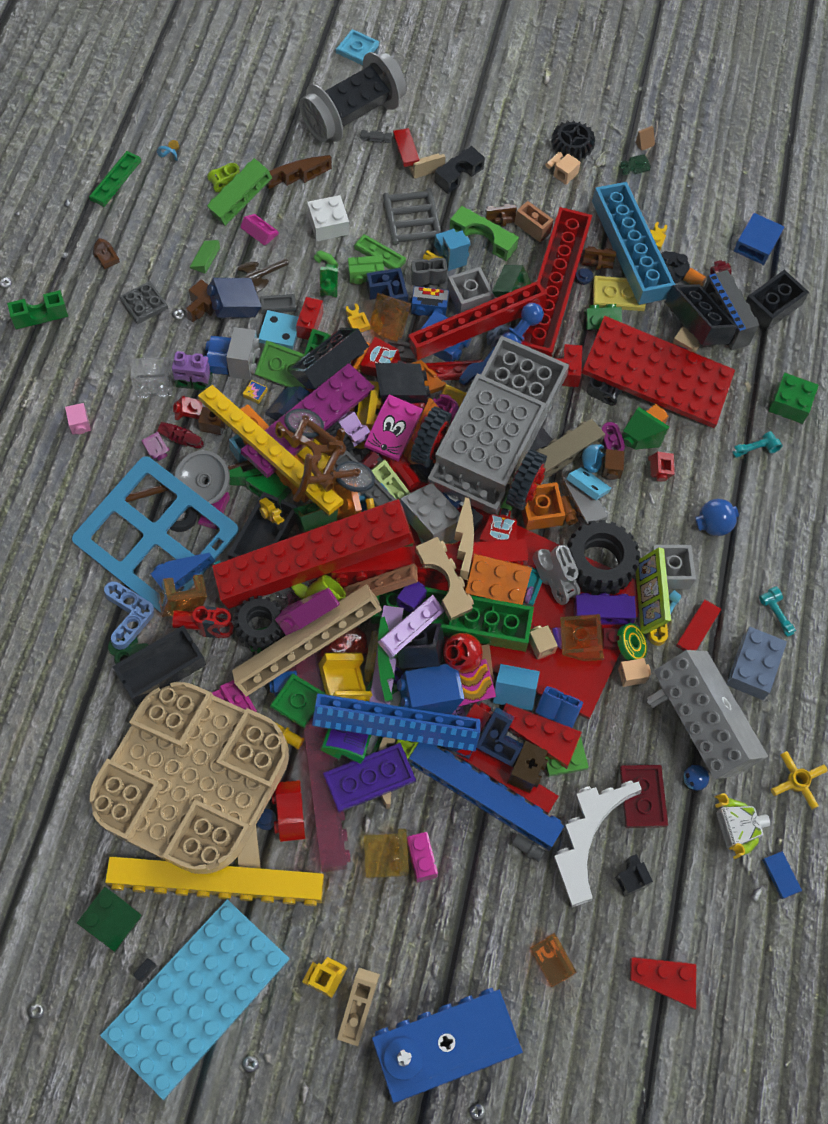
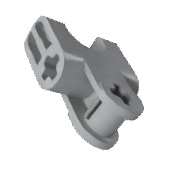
M556 546L552 552L541 549L534 553L533 561L544 584L550 585L552 594L559 604L564 605L568 603L569 598H575L576 595L580 594V588L575 580L578 576V569L567 546Z

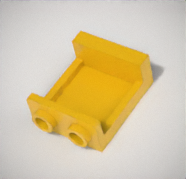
M324 654L319 663V668L326 695L362 701L370 700L372 691H366L360 666L364 661L362 654Z

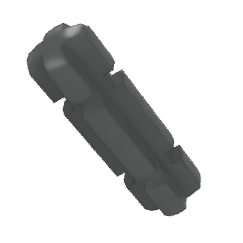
M361 130L360 139L391 143L392 133L386 132L383 134V132L378 131L368 132V130Z

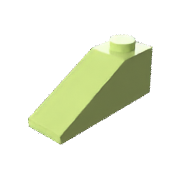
M386 460L379 461L371 469L375 479L380 484L382 483L395 499L400 500V498L410 494Z

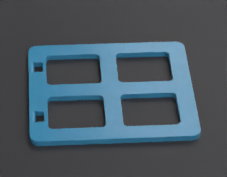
M145 456L133 466L72 536V541L135 593L153 604V607L160 613L168 614L210 566L183 585L184 588L177 597L174 594L168 597L167 594L160 595L133 573L137 565L156 545L176 560L195 556L167 534L170 527L188 507L194 508L220 528L219 533L200 553H210L214 560L238 534L239 528L234 521L153 459ZM146 475H151L177 495V499L157 522H151L125 501L126 497ZM112 513L119 514L143 533V538L122 561L116 560L91 539ZM220 539L223 543L215 551L212 546Z

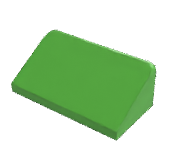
M204 241L190 268L206 274L220 249L219 241Z

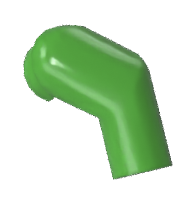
M320 250L314 255V259L318 263L324 260L327 264L336 265V268L339 266L334 257L327 252Z

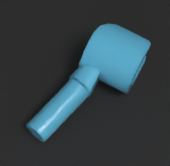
M675 590L669 595V600L672 602L670 604V614L681 599V595Z

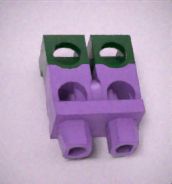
M181 351L175 353L172 365L175 387L192 389L193 385L195 390H206L211 386L213 373L210 372L208 357H203L202 354L198 353L194 355H186Z

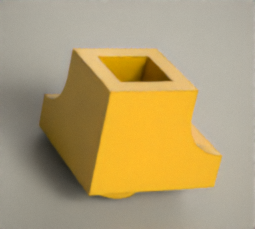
M329 957L322 964L312 962L302 983L332 999L347 967Z

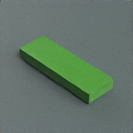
M365 234L354 245L355 250L366 256L382 255L383 264L388 269L401 268L406 262L404 256Z

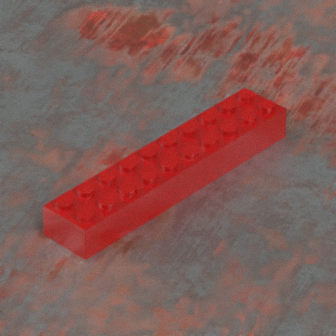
M559 207L537 279L546 292V306L542 308L544 317L539 324L530 325L523 334L524 341L521 343L552 357L593 216Z
M396 499L213 565L212 568L220 600L230 609L241 605L244 600L250 601V597L254 596V599H258V596L263 597L415 542L400 500Z
M526 539L473 542L472 559L473 555L477 554L524 566L528 564ZM460 543L445 544L447 547V552L445 553L448 559L452 558L456 566L454 571L458 577L460 576L464 561L457 559ZM416 546L401 547L331 572L332 578L343 589L346 586L411 564L417 566V582L421 584L426 582L440 584L447 581L440 571L432 568H423L415 552Z

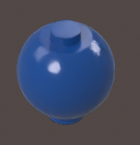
M713 499L703 505L700 515L695 517V521L699 531L705 530L710 535L723 536L734 529L739 513L737 507H733L727 500Z

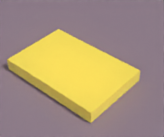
M594 276L593 305H599V308H606V304H616V307H622V310L645 311L646 303L638 305L627 278Z

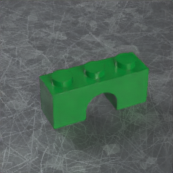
M61 290L43 294L44 301L38 305H29L25 299L7 303L15 329L69 317Z

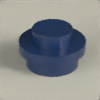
M587 268L579 269L576 272L577 282L581 285H587L592 281L593 273Z
M264 809L257 822V826L262 830L272 829L274 821H277L276 814L270 809Z

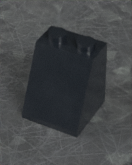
M375 363L383 404L388 395H392L410 404H427V397L431 395L429 386H425L424 383L428 379L426 370H422L421 364Z

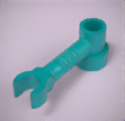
M770 431L763 435L762 440L747 445L739 444L735 446L736 450L733 451V454L736 458L741 457L749 451L764 446L768 449L769 453H776L783 445L779 439H776L773 432Z
M774 586L768 589L767 593L760 595L759 600L763 606H770L781 623L785 635L789 637L794 634L796 629L779 608L777 602L783 600L781 590Z

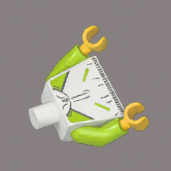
M725 793L715 795L714 798L719 800V803L715 804L716 808L723 807L716 814L728 851L734 850L736 854L733 857L734 859L749 854L758 845L759 838L763 835L762 828L770 826L769 816L767 814L757 816L753 806H748L746 803L728 798Z

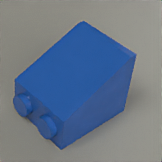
M448 664L405 671L397 682V689L401 695V707L452 715L465 699L459 671L453 669Z

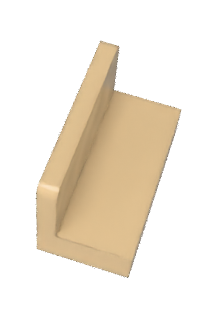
M434 154L421 158L420 161L414 163V166H408L414 179L435 173L438 167L443 166L446 157L444 154Z

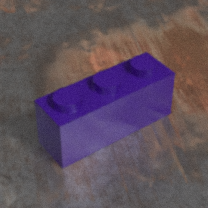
M581 593L576 595L573 602L574 624L626 625L629 623L633 624L636 619L635 596H629L628 594L610 596L606 593L599 595Z

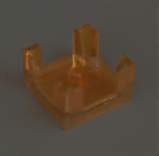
M202 574L193 576L195 588L188 591L176 592L173 578L163 579L162 587L164 594L162 592L158 593L162 617L173 616L175 610L193 612L195 608L204 605L207 592Z

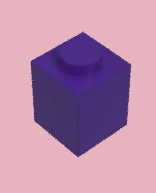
M420 582L405 586L397 597V606L403 608L408 613H412L425 600L427 589Z

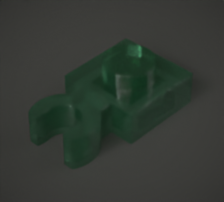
M643 154L630 157L629 162H620L619 168H624L623 175L629 174L630 171L638 174L650 171L651 165L646 155Z

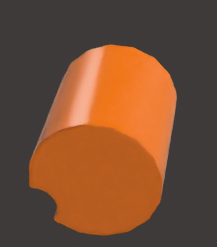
M690 268L683 280L690 285L700 284V286H703L707 277Z

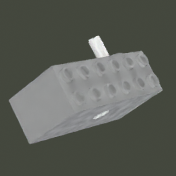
M686 650L654 670L662 689L647 698L648 704L654 708L667 699L671 701L714 780L734 777L768 758L767 753L707 651Z

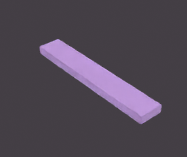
M383 606L382 617L385 616L389 631L402 621L403 608ZM377 648L370 702L390 705V702L385 703L382 691ZM397 658L390 660L393 673H395ZM393 680L388 681L391 694H392Z

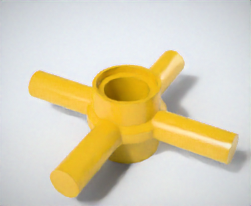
M787 751L780 754L790 774L787 782L771 788V793L776 796L789 789L795 792L801 791L811 810L817 808L819 805L808 787L813 778L828 772L827 767L823 764L810 771L797 769ZM796 776L802 779L803 784L797 782Z

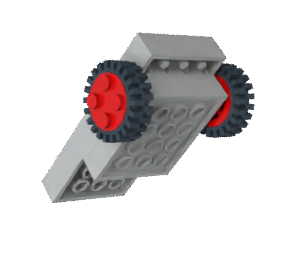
M501 336L482 374L477 373L452 423L450 422L452 414L436 406L428 412V415H424L421 421V428L415 432L412 439L414 445L410 459L420 465L429 467L436 458V463L428 477V484L432 483L439 491L463 502L465 497L469 498L470 505L480 510L497 515L506 496V504L523 510L527 502L533 501L537 493V486L541 485L546 470L544 466L547 456L530 448L568 374L569 364Z

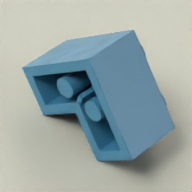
M451 229L435 235L434 246L439 255L446 259L448 271L467 265L470 240L468 236L464 235L463 231L456 232L455 229Z

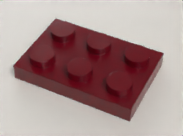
M662 765L620 766L621 784L628 781H633V783L639 781L642 789L640 794L623 802L625 827H667L668 818Z

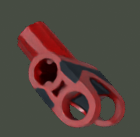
M199 606L193 612L175 610L173 613V628H180L184 625L186 629L197 630L199 635L209 638H228L234 632L231 614L224 608ZM219 614H226L228 618L226 620L217 616ZM230 626L229 632H220L221 627Z

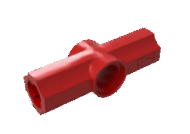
M380 454L409 491L419 486L421 480L412 470L410 462L403 454L399 462Z

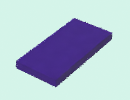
M401 743L365 756L361 764L352 761L323 773L338 813L416 782Z

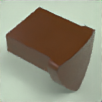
M99 238L94 245L93 255L95 258L97 257L104 270L120 263L112 245L107 240Z

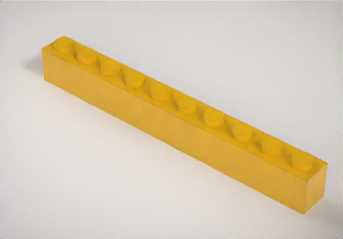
M109 857L105 883L111 887V890L124 891V888H132L133 892L145 893L147 889L154 890L156 894H167V891H172L178 896H188V893H197V897L202 898L218 895L219 899L229 900L231 896L240 897L239 900L252 901L253 898H260L261 902L265 903L283 900V904L294 905L295 901L304 902L306 906H317V903H322L324 874L227 866L213 873L195 874L167 861Z

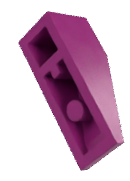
M326 588L285 607L275 620L285 635H288L339 606L340 603L331 590Z

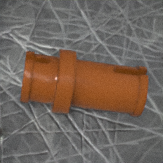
M562 496L561 499L565 512L564 520L567 525H574L578 522L576 510L572 508L569 497Z

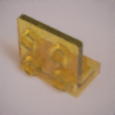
M398 829L397 834L364 836L366 878L408 876L406 829Z

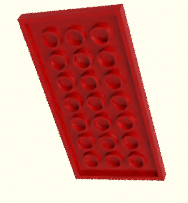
M604 316L581 373L715 428L735 369Z

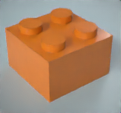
M558 483L538 485L533 501L527 502L526 507L521 510L525 529L535 530L562 526L565 512Z

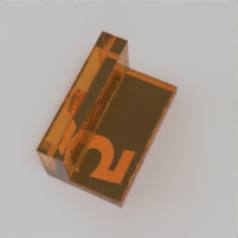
M555 932L530 947L551 988L577 973Z

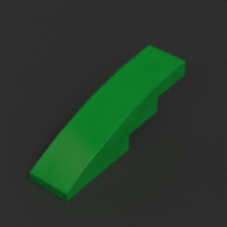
M385 616L380 619L378 641L389 632ZM378 643L380 682L385 703L393 701L388 681L395 680L390 660L397 658V654L390 658Z

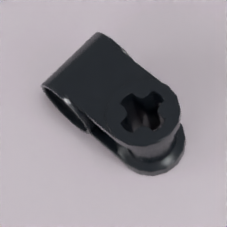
M592 377L587 386L588 395L610 406L617 404V397L623 391Z

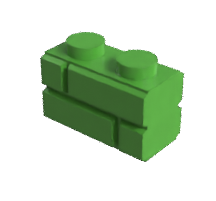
M382 255L348 258L350 283L362 284L367 280V273L384 270Z

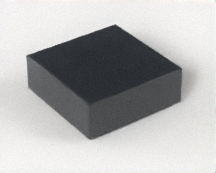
M147 958L133 973V976L143 983L157 965Z

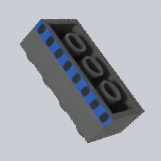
M728 270L709 275L704 290L738 326L730 343L727 344L729 349L732 351L750 345L759 323L758 319L751 312L750 305L746 303L742 291L738 289L734 277L730 275Z

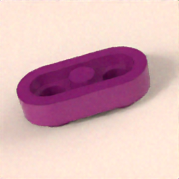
M613 422L605 423L601 429L605 433L603 440L605 450L616 448L619 451H624L625 445L619 426Z

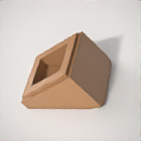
M653 126L638 131L635 143L641 151L655 145Z

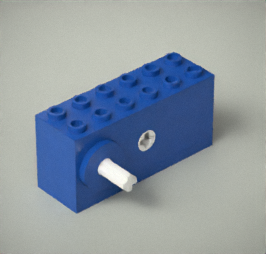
M493 987L480 992L481 994H479L478 998L473 999L471 995L461 999L457 1006L452 1007L450 1003L439 1007L436 1014L431 1015L429 1011L418 1015L417 1021L412 1023L408 1019L397 1023L396 1029L391 1031L387 1027L375 1032V1037H372V1043L392 1104L523 1053L500 989L494 991ZM443 1039L445 1040V1042H450L448 1050L446 1049V1047L440 1046V1044L443 1042Z

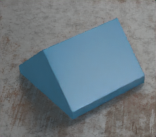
M500 664L495 687L496 697L493 703L506 705L507 703L520 709L533 711L540 671Z

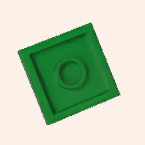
M292 673L270 705V708L305 729L314 716L317 693L325 695L326 693Z

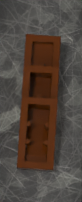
M330 155L311 157L279 166L269 171L272 179L266 186L270 189L282 182L288 186L299 179L306 183L332 169V157Z

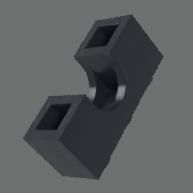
M470 146L461 151L456 157L451 158L443 166L438 167L435 171L434 182L449 194L460 186L461 174L459 172H465L473 177L484 169L485 157L473 146Z

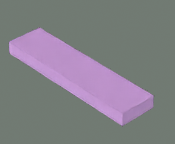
M432 595L381 638L378 643L391 658L445 610Z

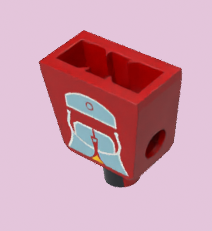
M374 337L360 367L363 374L377 377L375 363L406 362L400 361V353L397 348Z
M501 508L499 515H490L479 542L516 540L517 520L510 518L511 511L509 509Z

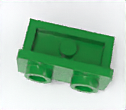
M606 304V308H599V305H589V308L584 309V313H586V330H598L604 316L622 323V307H616V304Z

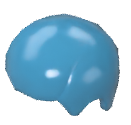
M592 444L584 449L582 463L588 472L596 473L600 470L602 457L604 456L600 449L604 448L603 445Z

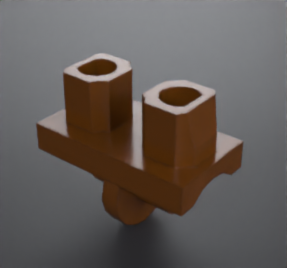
M510 203L504 204L502 207L487 206L486 219L494 224H501V227H506L507 223L515 222L517 207L516 205H510Z
M588 246V248H585L583 265L594 266L596 270H600L601 267L613 269L616 251H612L609 248L601 250Z

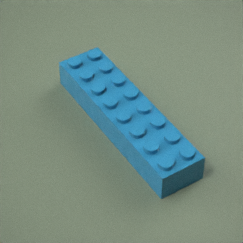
M623 182L596 187L592 203L613 250L616 251L618 261L638 305L665 300L675 283L628 183Z

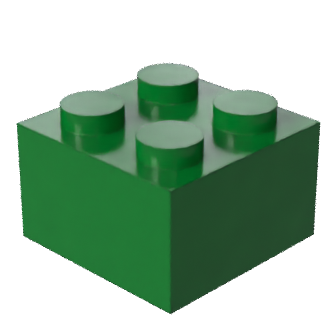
M784 372L768 412L803 424L810 413L819 385Z

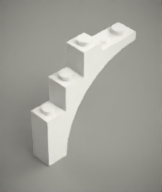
M633 781L621 784V788L615 790L613 788L601 791V795L598 794L596 787L591 789L590 786L580 789L579 793L576 794L583 819L575 817L568 820L569 824L565 825L573 849H561L557 851L558 855L554 856L572 908L590 902L593 899L588 883L587 861L589 849L596 831L613 809L625 800L641 793L642 789L639 781L633 783Z

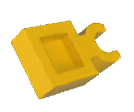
M656 222L654 229H650V232L660 251L666 238L667 225L660 229L658 227L659 222Z
M354 304L355 310L353 311L346 306V314L349 316L347 321L350 328H358L360 332L370 330V324L365 313H359L358 304Z
M266 497L259 501L261 505L260 513L264 519L267 518L277 525L284 522V519L280 516L281 510L279 508L276 509L273 502Z

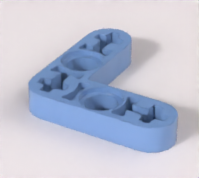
M109 582L104 587L105 597L110 602L130 613L111 635L113 647L122 650L131 644L153 618L154 607L149 601L120 583ZM117 589V593L113 592L110 594V590L114 591ZM126 598H133L135 600L131 605L124 603ZM141 609H148L149 612L142 613ZM135 621L139 625L135 629H130L127 627L128 623ZM124 636V641L120 640L117 642V638L121 639Z

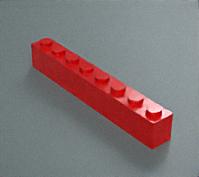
M536 281L409 334L410 349L417 361L520 318L521 311L526 304L536 303L542 308L545 307L546 292L539 281Z

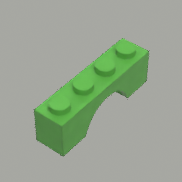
M461 206L450 219L449 230L463 231L465 236L472 234L485 236L492 243V254L505 261L517 249L518 236L490 222L485 217L479 216L470 209Z

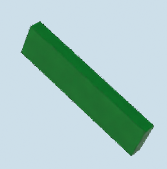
M126 151L89 196L90 201L105 207L141 163V157Z

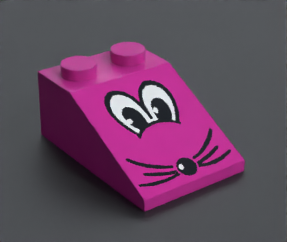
M388 395L364 447L399 462L419 422L423 409Z

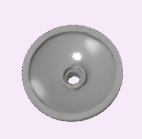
M206 450L196 451L187 455L179 463L175 472L177 479L211 505L224 496L230 482V472L226 462L216 453ZM208 478L209 482L204 484L205 479Z

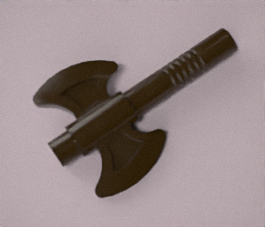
M285 258L256 270L259 266L258 262H246L240 265L237 270L246 273L247 275L242 278H251L256 292H259L269 282L268 279H262V277L289 265V262Z

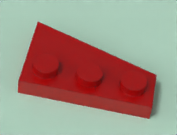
M630 958L631 982L696 1010V964Z

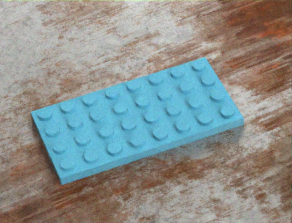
M227 899L100 1036L165 1100L287 964L290 958Z

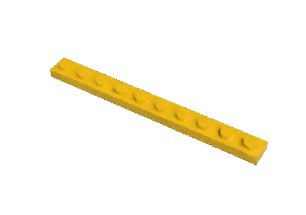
M213 385L198 395V399L299 488L304 465ZM308 484L304 494L328 515H331L343 505V499L332 489L326 492L320 484Z

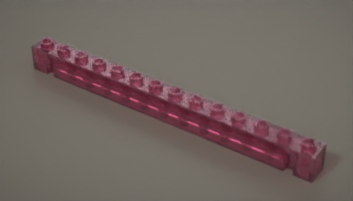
M296 593L287 594L288 606L302 600ZM317 651L296 665L297 676L325 692L319 668L323 652L319 653ZM312 717L304 729L321 868L322 873L347 869V863L351 862L349 849L345 850L344 842L348 841L347 829H342L341 821H345L344 811L338 813L323 776L324 772L334 769L333 761L337 760V758L320 750L328 728L312 726Z

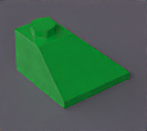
M638 407L623 430L622 438L624 444L634 450L659 448L665 439L669 426Z

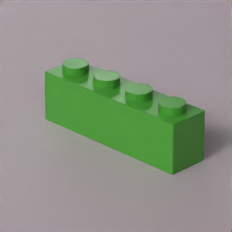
M255 158L248 162L245 168L235 175L233 180L223 187L215 198L211 199L207 205L211 214L226 226L272 179L269 170Z

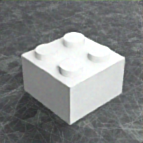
M340 195L307 202L308 217L316 242L349 235V220Z

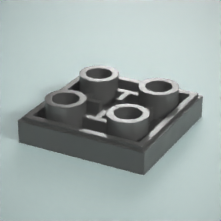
M151 281L119 296L121 302L137 324L168 309V305Z

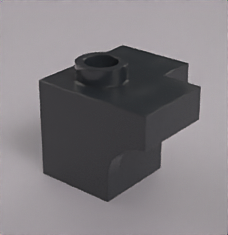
M637 854L630 856L626 860V870L615 877L624 897L647 888L653 882L645 863L640 862Z

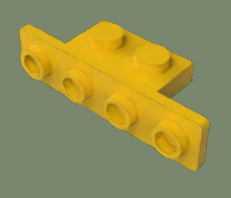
M369 381L375 388L371 390V393L359 402L357 412L359 421L362 425H366L370 432L378 417L376 409H380L382 399L378 398L379 383L375 381ZM366 440L355 446V448L365 449Z

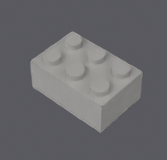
M432 483L400 498L408 523L425 542L435 537H438L444 543L454 539L461 513Z

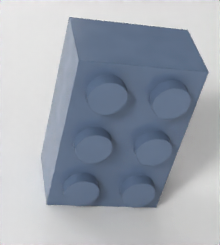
M749 627L742 637L726 683L727 686L764 700L771 691L787 641Z

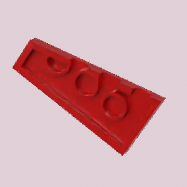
M506 703L503 711L514 716L508 730L518 737L524 738L529 743L547 750L546 756L552 760H557L561 763V766L568 769L582 732Z

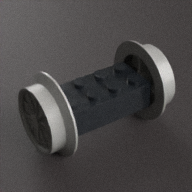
M369 52L363 58V70L325 91L315 84L308 86L306 96L300 99L301 115L309 131L316 139L321 142L328 139L338 142L343 137V126L376 107L383 105L390 110L396 109L400 98L406 93L405 78L399 65L389 54L381 53L377 55L376 53Z

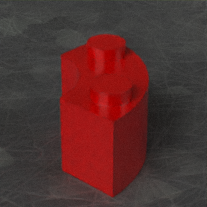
M300 780L279 782L276 791L272 794V802L277 804L278 821H274L275 834H279L280 842L305 839Z

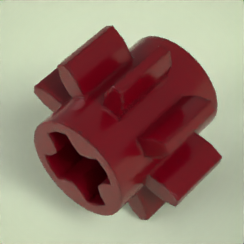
M715 261L714 266L710 268V275L728 270L731 275V266L726 261Z

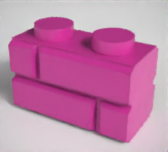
M428 832L408 836L406 843L416 883L437 878L438 871L436 864H434L435 859Z

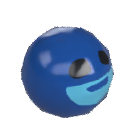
M692 765L685 770L684 783L688 788L698 791L703 790L709 784V772L705 767Z

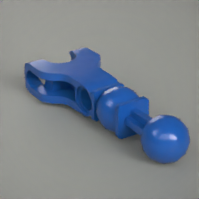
M536 303L526 304L521 311L522 319L514 329L510 327L509 331L501 336L521 344L524 341L523 334L530 325L534 326L542 321L544 317L542 307ZM495 347L483 362L472 363L466 368L459 379L460 384L468 385L476 377L477 373L482 374Z

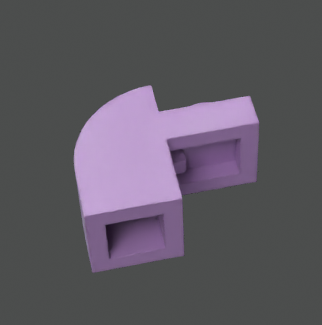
M349 411L337 421L349 435L348 437L351 439L354 447L368 438L370 430L366 425L361 424L355 412Z

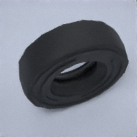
M176 499L170 501L164 507L163 514ZM188 507L185 510L187 517L182 521H176L170 529L176 532H184L191 529L196 523L197 511L192 507Z

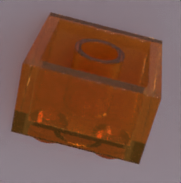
M377 293L369 323L370 329L382 337L394 341L400 340L404 333L411 304Z
M600 614L560 617L562 654L564 656L581 661L604 660Z

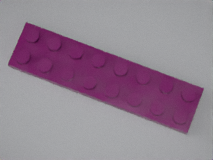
M348 363L291 410L307 409L313 411L321 417L324 423V430H327L366 398L375 387ZM297 413L291 415L288 418L289 424L296 430L302 416L307 414ZM284 414L264 431L295 456L306 446L301 444L297 448H293L284 437L278 438L275 433L277 422H281L285 426L284 418L286 414ZM307 415L309 416L310 420H312L314 423L320 426V424L315 418H313L310 415ZM249 444L241 449V454L266 478L277 471L271 463Z

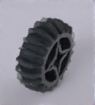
M567 120L566 123L561 122L560 125H557L551 138V144L556 154L561 152L563 157L569 154L579 161L581 158L585 159L587 155L590 156L596 141L591 127H587L586 123L581 124L580 121L577 123L574 120L572 122Z

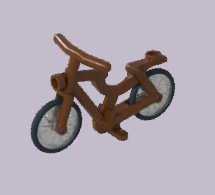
M293 409L289 411L284 418L285 426L281 422H277L275 433L278 438L284 437L293 448H297L298 445L302 444L313 452V455L309 453L305 456L301 483L293 496L295 502L301 500L308 484H320L326 492L338 484L353 492H365L373 487L375 476L371 469L356 461L342 462L336 467L335 472H332L338 457L346 451V446L343 443L345 436L343 428L338 429L336 436L333 437L324 430V423L321 417L307 409ZM308 438H314L322 445H317ZM321 453H326V456H330L323 473H321L317 465L321 459Z

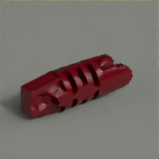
M161 422L157 432L170 441L196 449L204 447L202 438L190 430L165 422Z

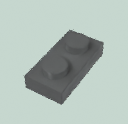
M385 338L386 343L399 350L401 361L411 363L417 361L410 349L409 343Z

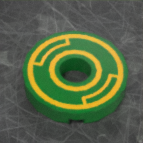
M632 623L621 626L617 633L620 639L617 642L621 654L628 661L645 658L647 655V642L644 634L641 633V629Z

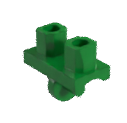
M326 264L325 267L320 268V296L330 295L337 298L338 268H336V265Z

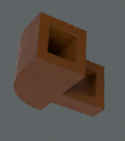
M202 279L189 289L190 299L193 303L186 308V312L191 322L200 319L205 312L211 316L215 311L212 308L210 296L207 294L208 284Z

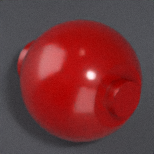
M458 633L451 636L443 647L445 664L458 670L459 673L473 671L479 666L483 657L480 642L468 633Z

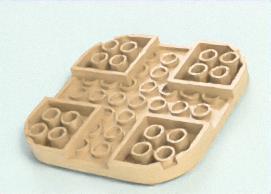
M174 682L162 689L158 687L143 699L129 722L131 724L130 729L111 760L106 759L97 774L90 791L92 814L96 821L112 835L181 869L195 874L213 873L231 864L243 850L287 768L289 760L288 744L282 731L274 721L248 708L245 710L215 697L211 692L190 683Z

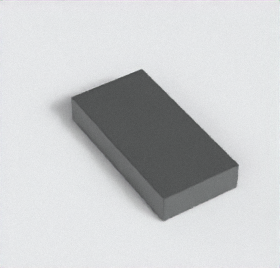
M295 294L260 296L261 314H266L267 310L279 313L296 312Z

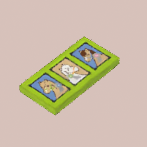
M659 547L641 557L636 570L641 633L645 634L671 621L664 549Z

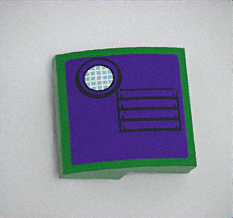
M328 728L320 750L337 759L344 755L361 764L365 758L371 735Z

